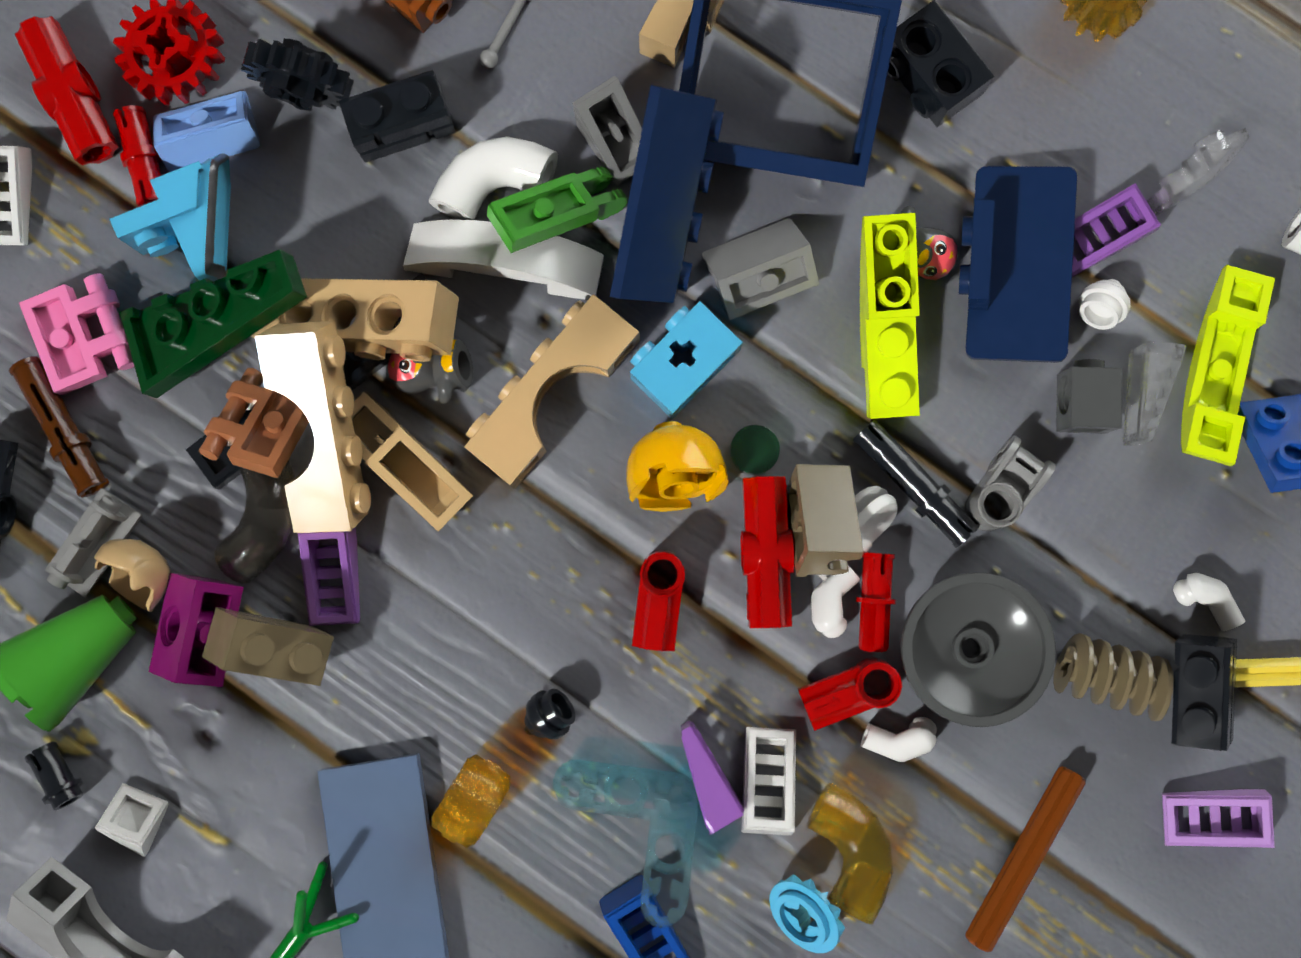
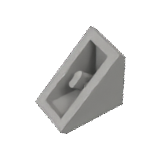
M613 76L574 101L573 109L577 128L603 167L609 170L613 176V182L619 185L634 174L642 127L618 78Z

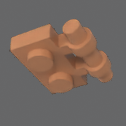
M247 368L240 381H233L225 394L228 401L219 417H212L205 428L204 434L207 437L199 452L208 459L218 460L225 446L230 447L226 455L233 465L278 479L309 421L303 411L291 399L274 390L260 387L263 382V375L260 371ZM251 410L243 425L239 424L245 411Z

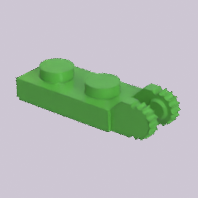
M601 166L579 174L572 172L493 201L488 205L487 217L510 253L594 222L597 219L604 220L611 215L614 216V214L623 210L626 203H628V198L618 188L611 192L591 197L595 193H599L611 184V180H613L609 170Z

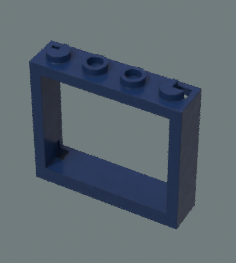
M711 0L693 1L679 88L681 92L696 94ZM779 0L878 17L850 163L718 141V143L709 141L705 160L864 187L902 0Z

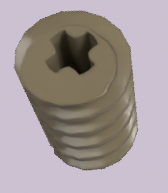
M1079 633L1073 635L1062 649L1054 669L1053 684L1055 691L1060 694L1064 691L1068 682H1072L1071 692L1072 696L1076 699L1083 698L1088 687H1090L1091 701L1097 705L1102 704L1108 693H1110V706L1117 711L1121 710L1129 699V712L1134 716L1142 715L1148 705V716L1152 721L1156 722L1163 719L1170 706L1174 677L1172 667L1164 657L1153 656L1150 658L1149 654L1144 651L1136 650L1130 652L1129 648L1120 644L1111 647L1110 643L1103 639L1091 641L1089 636Z

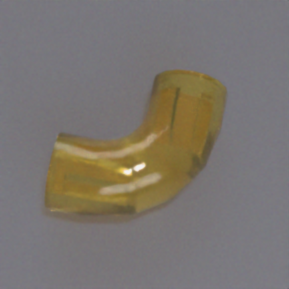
M828 783L819 795L807 822L808 829L830 840L837 846L842 855L843 866L841 873L828 899L849 915L873 925L885 902L893 875L891 843L877 815L854 795L832 783Z

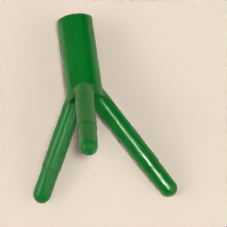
M321 861L318 864L308 893L303 890L297 892L293 926L270 958H295L309 938L354 924L359 920L357 913H351L316 925H312L309 922L328 868V864L325 861Z

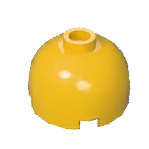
M676 421L660 423L654 427L653 431L643 436L632 447L626 466L629 499L633 503L637 498L639 507L648 511L666 512L692 508L688 498L705 494L706 502L711 501L723 493L729 483L726 465L716 442L709 434L692 426L682 425Z

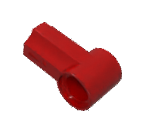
M665 550L655 551L649 554L642 563L631 645L633 647L655 651H675L685 569L680 559L674 553ZM665 559L675 565L677 575L671 585L658 587L650 581L648 569L653 562Z
M870 657L863 659L854 667L797 689L813 729L816 731L872 708H885L892 705L901 695L902 681L896 669L881 658ZM878 669L886 671L889 682L883 692L873 695L864 691V678L869 672Z

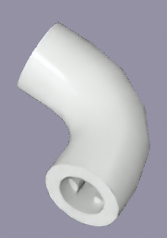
M507 136L479 141L454 157L439 177L429 198V203L440 212L456 220H474L487 195L497 188L508 186L523 191L551 181L556 170L558 153L535 142Z

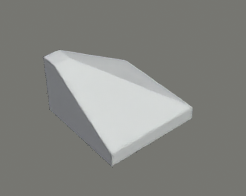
M122 783L95 826V829L131 851L146 857L169 803Z

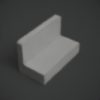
M789 218L702 253L704 263L715 280L723 310L729 320L819 285L811 245L792 219Z

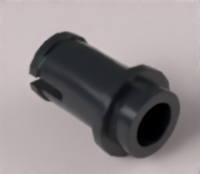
M51 742L35 749L24 759L30 765L46 794L42 798L45 805L51 804L53 810L56 811L81 798L84 794L80 787L84 783L81 778H74L58 749V744Z

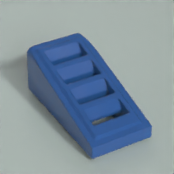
M642 875L634 877L600 899L599 903L603 917L629 958H663L672 951L676 955L675 958H690ZM652 916L653 922L630 935V929ZM661 935L665 937L664 940L645 952H640V948Z

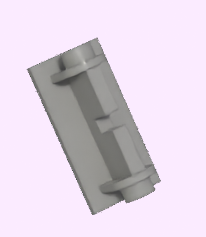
M100 488L46 567L45 571L49 573L46 580L60 589H65L69 586L82 596L88 597L109 566L105 565L100 570H97L95 568V554L109 540L127 539L143 514L105 489Z

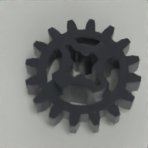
M284 38L283 43L274 40L272 45L262 39H258L257 43L250 41L241 67V71L247 73L248 79L260 82L259 86L263 88V92L267 96L282 100L297 109L312 111L313 106L321 108V104L331 109H336L337 106L340 107L339 100L350 97L354 80L349 78L350 73L337 69L338 64L333 62V59L327 53L309 48L300 41Z

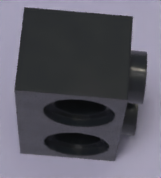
M935 0L897 26L887 74L893 80H900L911 94L910 98L915 110L923 118H930L938 128L983 95L994 75ZM911 42L919 43L924 46L927 54L917 55L909 50L907 44ZM936 81H950L955 86L957 92L946 93L942 91Z

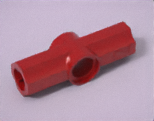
M34 16L21 22L19 31L15 33V36L36 80L31 82L32 88L44 110L57 122L74 160L81 165L92 163L100 164L112 158L113 153L119 146L97 103L101 101L100 92L89 72L76 59L60 24L52 16L46 18Z
M759 476L742 479L744 531H741L740 545L743 576L746 575L747 581L746 600L749 628L792 627L790 574L794 572V542L792 530L788 529L786 476Z

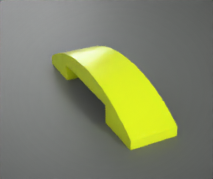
M1230 265L1223 267L1207 306L1189 369L1182 412V453L1228 466L1235 465L1245 421L1244 416L1238 415L1255 332L1256 329L1266 324L1275 278Z

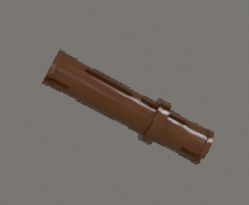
M32 356L13 364L9 372L14 376L33 414L50 441L52 447L49 452L53 460L62 463L77 490V495L81 498L89 497L98 493L100 488L105 489L109 485V481L105 478L89 449L92 446V442L86 433H80L59 394L53 392L41 359L37 356Z

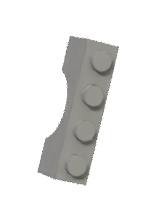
M52 856L11 896L6 921L54 958H185L174 949L167 951L155 950L140 944L125 934L103 912L95 898L92 887Z

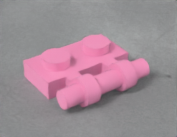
M93 274L84 279L89 295L77 299L73 288L63 284L19 302L54 393L64 395L108 377L101 358L109 355L114 356L119 370H127L134 367L124 327L117 308L120 307V302L115 290L108 288L103 274ZM94 315L98 316L105 334L96 339L92 338L85 320Z

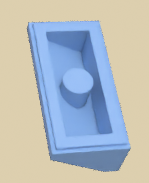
M245 90L153 116L154 148L170 172L197 161L202 164L207 159L222 153L227 154L229 157L260 147L257 127Z

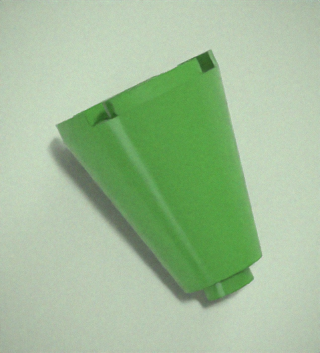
M101 595L1 642V692L11 703L18 700L29 709L32 707L33 709L24 716L42 730L52 731L64 720L135 635L136 631L131 623L137 620L138 617L121 597L117 596L111 601L105 595Z

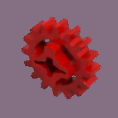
M150 0V9L145 12L139 6H133V12L137 17L134 22L121 19L119 23L127 32L126 37H117L113 40V43L123 52L114 58L115 63L125 72L122 77L133 88H137V91L146 99L151 100L156 95L164 105H170L173 95H176L184 104L189 103V91L193 89L204 96L207 91L202 82L206 78L213 81H218L220 78L212 69L213 64L225 63V57L217 49V47L224 44V40L217 30L214 29L216 24L206 12L202 13L191 0L184 6L179 0H167L166 6H162L158 0ZM186 26L195 30L198 41H194L190 37V34L186 31ZM142 60H146L149 63L148 67L153 71V76L146 73Z

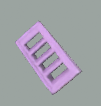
M1265 789L1162 793L1165 846L1275 848L1272 796ZM1178 806H1188L1190 830L1188 832H1179ZM1199 806H1209L1210 831L1200 830ZM1220 806H1230L1231 830H1221ZM1241 807H1250L1251 829H1242Z

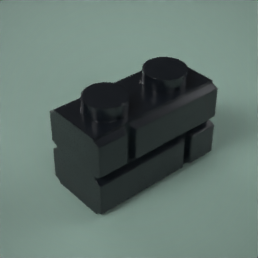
M433 70L339 100L353 146L365 163L430 142L432 137L439 139L456 133L442 89Z
M1183 634L1175 642L1174 664L1179 667L1174 671L1171 744L1216 751L1228 750L1234 735L1237 639Z

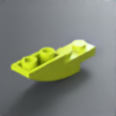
M915 213L862 217L860 346L861 368H865L867 418L869 419L920 416L916 316H920Z

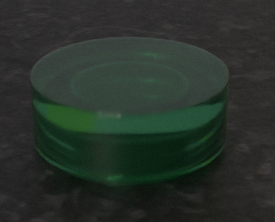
M749 425L742 428L735 434L730 445V457L733 464L738 470L748 475H760L767 472L775 465L780 454V445L776 435L770 429L761 425Z

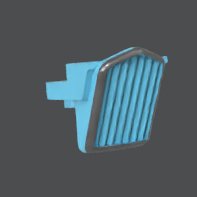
M224 153L207 159L202 164L197 161L150 180L158 200L109 219L117 238L142 255L149 253L151 257H158L168 254L179 247L177 243L179 242L188 264L198 280L207 278L215 281L225 277L227 272L231 193L230 161L228 155Z

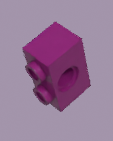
M170 573L148 672L173 683L223 687L226 671L207 661L202 655L216 607L239 611L244 587L212 578Z

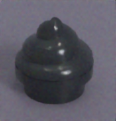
M558 689L537 692L526 705V715L524 718L525 732L539 738H561L568 733L570 725L575 721L573 705L567 696Z

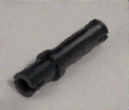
M874 419L853 441L918 506L915 510L921 518L926 515L953 543L952 545L955 548L959 547L971 536L970 533L976 532L980 526L948 495L951 490L945 484L939 486L878 423L879 421Z

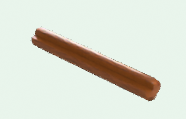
M1063 766L1057 769L966 931L967 940L982 951L989 953L994 949L1086 784V780L1071 769Z

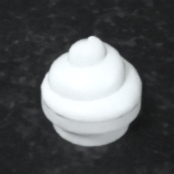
M1115 279L1100 280L1090 284L1083 290L1079 298V313L1083 321L1097 329H1111L1127 317L1131 308L1130 298L1119 281Z

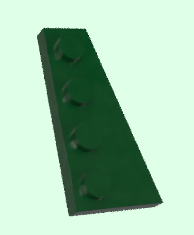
M279 249L228 269L226 277L211 281L205 278L190 284V291L180 295L164 294L152 299L151 306L141 310L131 307L119 312L142 394L154 398L160 397L306 299L307 295L294 257Z

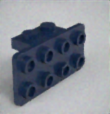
M985 166L977 171L973 216H963L961 246H971L970 265L960 264L959 294L969 295L966 354L970 359L1059 363L1066 358L1069 342L1077 172L1074 168Z

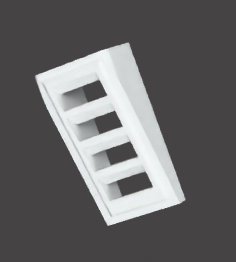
M0 146V163H8V172H0V182H9L10 191H0V201L10 202L11 211H0V221H11L12 231H0V245H28L32 181L31 148Z
M746 727L742 833L792 835L795 832L796 729ZM756 745L784 746V755L756 754ZM756 765L783 767V776L755 774ZM755 786L783 788L782 797L755 795ZM754 808L782 809L781 818L754 816Z

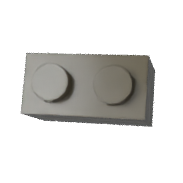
M216 607L202 657L225 671L320 686L334 636L306 624Z

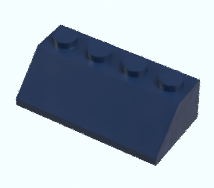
M653 85L650 86L610 297L674 303L678 290L687 292L693 263L684 261L688 242L697 243L703 218L702 213L694 212L698 192L708 193L714 163L705 162L708 142L718 143L724 112L715 110L716 99Z

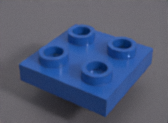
M1301 394L1240 402L1238 415L1245 417L1242 435L1270 493L1301 489Z

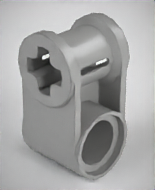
M1015 435L995 455L988 466L987 472L968 496L965 503V513L980 526L978 529L981 531H993L1012 525L1017 521L1032 498L1050 479L1056 468V465L1050 460L1043 462L1020 445L1021 439ZM987 495L996 497L1001 503L1002 514L998 520L989 517L984 509V501Z

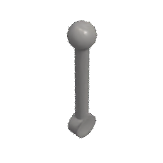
M516 0L490 48L480 54L479 61L484 68L491 69L497 65V53L527 1L531 0Z

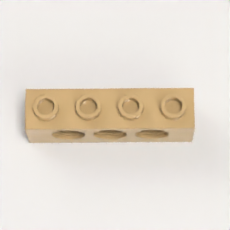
M301 279L307 298L250 336L255 339L256 335L277 324L335 321L337 336L342 338L345 352H354L356 356L371 360H384L386 353L400 354L402 358L427 362L431 360V355L451 356L459 297L438 281ZM356 316L354 322L350 326L352 319ZM402 316L400 323L394 328L395 322Z

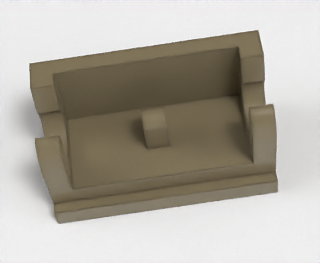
M796 464L786 488L789 524L794 542L796 577H806L807 574L838 575L847 573L849 571L847 561L860 560L864 553L850 466Z

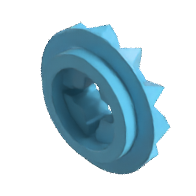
M793 874L786 880H780L771 890L769 902L772 915L783 933L801 948L820 954L830 952L840 942L839 938L845 930V926L838 919L841 909L830 904L827 899L828 892L821 893L818 891L812 879L802 882L799 877Z

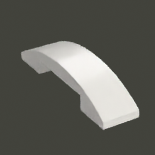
M434 220L413 225L403 267L405 271L448 278L453 277L455 269L547 284L548 294L588 300L593 294L597 297L604 254L560 236L552 237L510 253L489 221Z

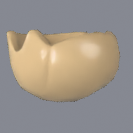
M113 539L99 548L94 557L96 559L95 568L100 570L105 565L111 566L112 572L108 581L109 586L138 607L152 612L166 592L169 574L171 573L165 558L159 551L140 540Z

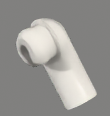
M848 566L849 571L847 573L829 575L825 581H822L813 590L811 595L812 622L817 631L822 632L828 638L841 636L847 627V620L843 618L842 597L860 581L859 576L850 566Z
M1196 572L1187 574V579L1175 582L1173 591L1179 603L1184 606H1190L1194 602L1209 606L1221 631L1234 629L1246 622L1227 585L1221 580Z
M916 717L909 724V729L894 734L869 723L862 736L861 747L892 760L906 762L931 752L937 742V737L935 736L937 727L929 718Z

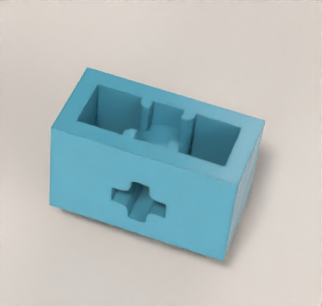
M700 301L691 310L686 306L679 309L665 325L669 333L657 345L652 341L647 342L630 361L635 366L630 371L631 380L672 420L740 352L743 344ZM689 348L692 351L690 361L692 365L689 367L687 364L681 363L675 367L673 365V351L676 349L678 352L684 353Z

